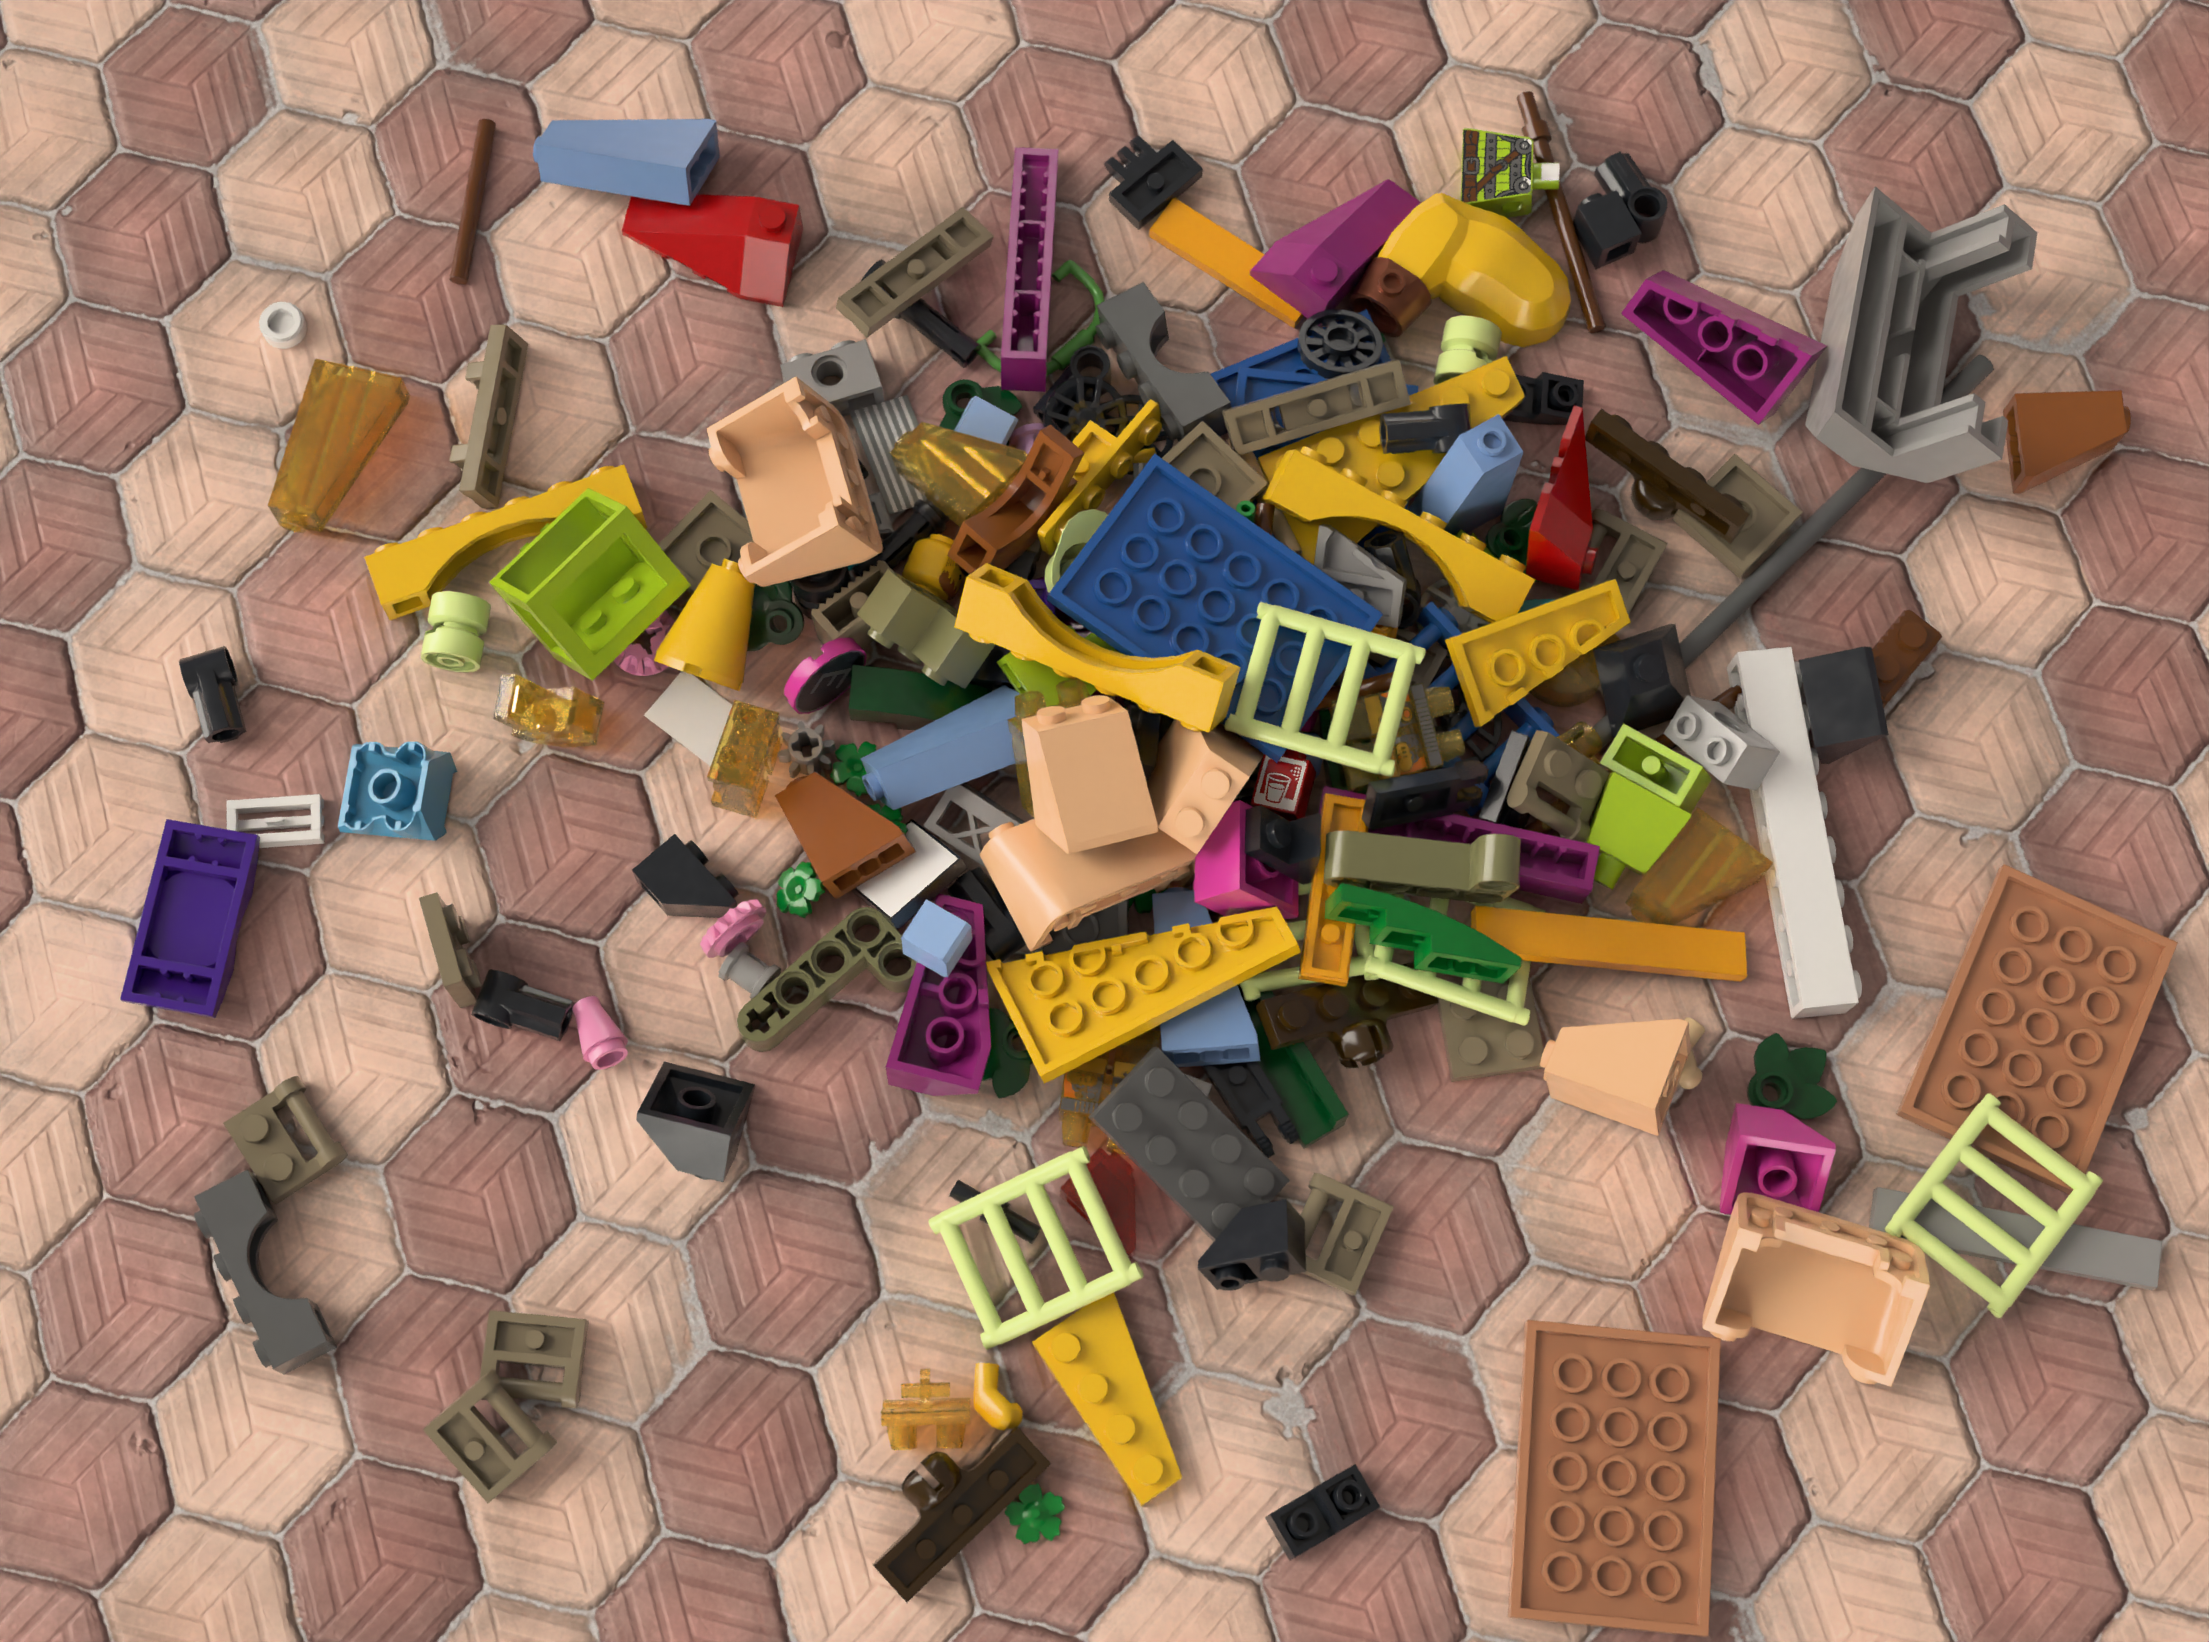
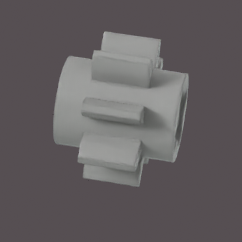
M799 721L798 730L794 731L791 735L785 732L781 734L782 740L788 746V749L779 751L778 757L782 763L792 761L789 767L791 778L798 776L799 772L810 775L813 772L817 773L822 768L826 770L832 769V763L825 754L836 750L834 740L822 741L825 733L823 725L820 724L813 730L805 728L804 723ZM810 745L812 756L803 757L801 747Z

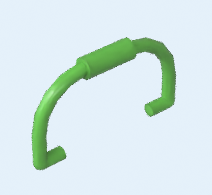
M1073 260L1066 261L1052 274V277L1057 282H1060L1069 273L1077 278L1093 296L1095 313L1093 321L1086 330L1082 329L1051 357V361L1047 363V376L1058 369L1063 371L1070 365L1072 355L1080 347L1092 345L1097 334L1096 325L1100 324L1097 305L1105 301L1103 292L1094 279ZM988 330L976 341L981 345V349L977 353L989 365L1001 373V360L987 348L997 336L992 330Z

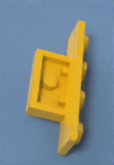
M1150 399L1118 437H1115L1091 420L1075 437L1072 443L1084 452L1073 475V478L1078 482L1037 532L1041 548L1044 552L1051 555L1058 546L1062 531L1068 520L1078 512L1090 509L1096 510L1105 497V491L1116 478H1123L1128 473L1133 464L1134 457L1144 445H1151L1156 440L1162 429L1158 403Z

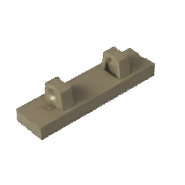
M962 207L838 298L836 309L849 319L864 336L869 337L989 248L994 235ZM882 287L894 298V300L882 289Z
M506 324L490 326L484 361L468 363L465 379L478 389L468 444L452 445L449 460L462 471L459 491L473 499L481 508H498L528 349V343Z
M1395 359L1223 410L1222 413L1232 449L1238 455H1242L1411 405L1400 360ZM1277 406L1279 407L1284 428L1279 425L1275 416V408Z

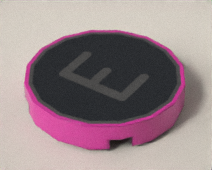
M838 638L825 643L820 648L824 654L820 655L816 660H813L811 656L807 659L805 658L791 673L784 688V695L787 698V702L798 714H810L824 708L851 687L853 665L865 666L867 654L853 638Z

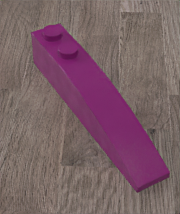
M1015 147L1001 347V390L1046 392L1059 149Z
M1324 786L1318 814H1321L1325 793L1363 800L1366 799V795ZM1456 814L1375 830L1368 829V833L1472 844L1478 837L1487 834H1506L1518 837L1521 840L1520 879L1517 890L1580 904L1583 903L1592 891L1600 848L1598 845Z

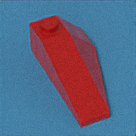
M701 194L695 196L690 206L631 196L622 227V235L666 259L672 258L691 268L692 273L703 279L709 278L726 287L727 292L743 300L784 307L803 232L800 206L798 204L756 196Z
M1574 406L1561 439L1558 457H1554L1551 465L1549 482H1545L1529 530L1526 575L1537 581L1579 590L1583 574L1592 575L1598 548L1591 547L1593 525L1583 408Z

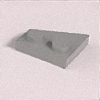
M1323 523L1319 525L1314 566L1383 613L1377 625L1398 628L1401 625L1407 580L1330 524Z

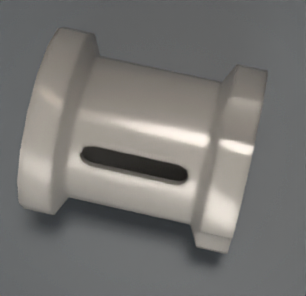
M741 942L726 957L719 970V977L724 981L731 979L751 993L750 999H752L780 975L781 968L775 964L768 966L748 952L749 946Z

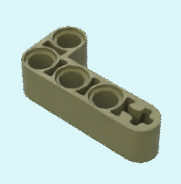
M1333 831L1326 834L1324 883L1333 887H1338L1341 883L1384 893L1477 903L1501 902L1519 888L1521 840L1512 835L1487 834L1478 837L1472 844L1357 831Z
M863 907L851 912L744 1005L739 1012L737 1024L745 1044L752 1050L759 1052L770 1051L777 1047L866 968L889 991L896 993L907 992L917 961L903 954L902 935L874 908ZM863 925H874L880 930L879 935L871 942H862L854 937L855 932ZM830 955L840 956L844 959V964L835 973L823 972L819 966L825 957ZM895 958L906 959L910 962L911 967L902 976L890 975L885 969L891 960ZM793 986H802L809 991L808 997L800 1004H790L784 1000L785 993ZM772 1003H777L780 1012L785 1016L784 1019L780 1018L777 1011L774 1013L771 1006ZM758 1019L762 1023L767 1022L770 1029L763 1034L759 1029L754 1031L751 1023Z

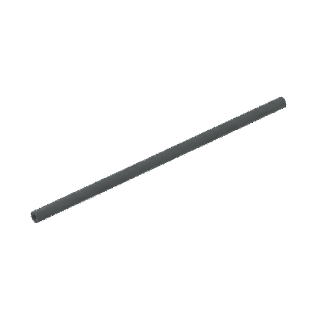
M1977 355L1943 388L1941 404L1969 395L1994 370L1992 362L1983 355ZM1860 468L1680 642L1685 669L1866 495L1886 473ZM1607 714L1583 736L1586 744L1598 753L1614 739Z

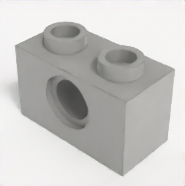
M866 339L858 342L852 340L842 341L835 344L831 350L814 355L811 353L798 354L787 363L780 365L783 383L798 377L830 402L843 417L850 415L849 412L884 402L882 385ZM828 376L841 378V381L836 385L827 386L821 383Z
M1690 695L1685 697L1663 733L1723 784L1751 790L1758 789L1780 753L1778 749L1720 702Z

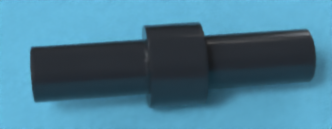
M958 1180L949 1196L961 1203L981 1194V1192ZM1010 1203L1002 1204L1001 1207L1013 1233L1032 1244L1038 1236L1041 1227L1010 1210ZM981 1214L980 1220L988 1224L984 1214Z

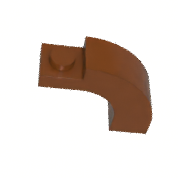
M1052 425L1041 429L1013 482L988 508L963 521L947 556L969 574L985 563L1002 570L1007 568L1038 539L1037 532L1039 528L1076 486L1078 481L1073 478V475L1084 452Z

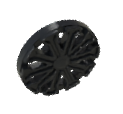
M1331 309L1318 312L1303 323L1299 332L1297 349L1301 355V361L1310 370L1314 369L1318 372V375L1331 379L1377 365L1381 357L1383 341L1378 328L1366 317L1349 310ZM1337 320L1344 321L1343 324H1337ZM1321 324L1322 326L1326 327L1327 329L1325 330V329L1321 328V327L1318 326V325ZM1361 327L1363 330L1357 332L1355 329ZM1338 361L1340 362L1341 367L1336 366Z

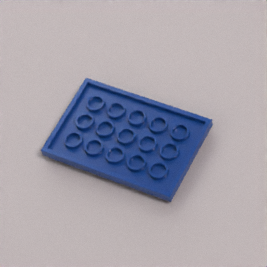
M1155 453L1049 592L1046 599L1122 654L1159 658L1178 656L1198 649L1241 667L1227 716L1220 722L1224 726L1230 714L1235 715L1261 623V619L1257 618V607L1260 602L1278 605L1369 632L1373 630L1383 613ZM1279 626L1255 711V720L1281 727L1306 633ZM1324 639L1300 730L1346 668L1352 646ZM1237 734L1276 763H1278L1287 748Z

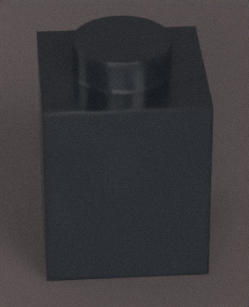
M1617 190L1603 196L1601 193H1596L1585 198L1578 205L1573 220L1578 239L1595 269L1633 254L1642 234Z

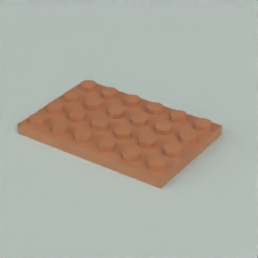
M2003 864L1995 876L1896 1115L1951 1140L1976 1105L1982 1101L1987 1093H1990L2001 1102V1105L1998 1107L2000 1110L2086 1174L2178 942ZM1988 1124L1971 1145L1982 1155L2068 1195L2073 1191L2066 1183Z
M1527 1320L1525 1322L1508 1618L1698 1637L1709 1636L1721 1338Z

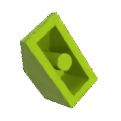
M1624 723L1600 762L1609 771L1618 773L1690 814L1712 780L1703 766Z

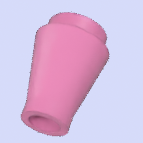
M589 996L576 1002L572 1007V1011L576 1018L583 1059L586 1062H590L592 1067L597 1070L610 1068L620 1063L628 1054L625 1047L628 1040L601 1006L598 997Z

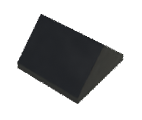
M1864 646L1799 660L1814 744L1821 764H1830L1889 735L1872 647Z

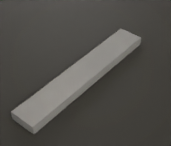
M1880 1187L1874 1189L1869 1228L1887 1233L1885 1227L1910 1193ZM1933 1199L1929 1200L1914 1220L1958 1254L2016 1264ZM1972 1205L2028 1249L2045 1228L2032 1216ZM2072 1224L2039 1269L2154 1290L2158 1288L2162 1241Z

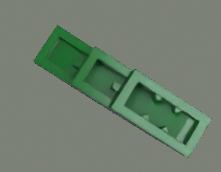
M1341 883L1325 901V919L1370 926L1369 944L1414 951V969L1503 984L1521 967V957L1481 932L1436 910L1394 895Z

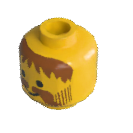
M932 534L930 538L918 540L910 553L902 572V577L945 601L953 599L958 592L965 573L962 567L947 556L954 540L939 534Z

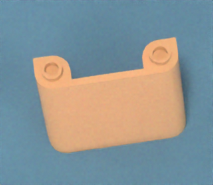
M798 377L792 378L707 428L711 448H709L711 461L719 471H726L737 479L753 542H749L741 547V558L738 559L740 571L747 581L766 587L862 563L882 553V540L847 423L830 402Z
M1035 819L1017 826L1013 822H1008L993 829L988 834L990 840L979 854L1030 952L1051 944L1053 939L1049 933L1050 931H1058L1066 926L1069 930L1075 928L1082 918L1146 891L1155 889L1156 893H1159L1166 888L1190 886L1195 879V857L1197 855L1159 828L1156 833L1067 854L1036 826Z
M1741 1193L1738 1195L1731 1213L1702 1317L1703 1329L1708 1330L1713 1336L1725 1341H1735L1737 1338H1744L1748 1336L1750 1328L1754 1327L1842 1354L1843 1362L1850 1370L1849 1373L1854 1379L1865 1384H1876L1878 1382L1892 1387L1930 1288L1925 1254L1919 1246L1901 1237L1898 1238L1879 1230L1763 1195Z

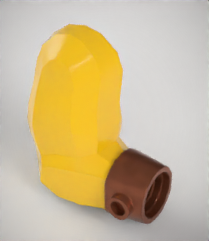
M1435 193L1416 206L1395 228L1378 257L1373 258L1349 298L1354 312L1359 313L1367 309L1378 330L1392 338L1400 337L1432 304V299L1439 297L1446 305L1458 313L1493 322L1502 332L1500 340L1503 343L1522 348L1546 342L1559 332L1566 321L1571 306L1568 278L1557 262L1542 250L1521 228L1502 215L1474 207L1444 193Z

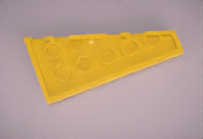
M1507 356L1410 395L1411 405L1324 430L1258 457L1257 461L1270 484L1286 451L1294 449L1301 451L1302 447L1305 446L1324 455L1327 458L1325 466L1336 472L1341 473L1342 469L1346 468L1367 479L1365 487L1380 495L1383 490H1387L1409 501L1423 488L1447 453L1432 454V450L1415 451L1413 453L1383 454L1379 436L1381 414L1426 411L1432 406L1467 403L1470 404L1472 429L1498 414L1503 419L1524 400V392ZM1284 513L1302 549V553L1299 555L1313 565L1319 525L1323 523L1330 524L1356 544L1376 527L1380 526V524L1351 517H1327L1311 521H1299Z
M1271 907L1220 917L1216 923L1191 927L1187 923L1172 926V931L1153 935H1148L1147 932H1140L1073 945L1071 950L1044 955L1043 951L1025 954L1026 959L1002 963L1000 959L988 961L986 966L1045 1084L1287 960L1301 951L1278 907Z

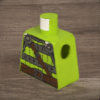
M1463 128L1462 202L1510 218L1528 215L1532 212V190L1559 189V163H1533V140L1531 138Z

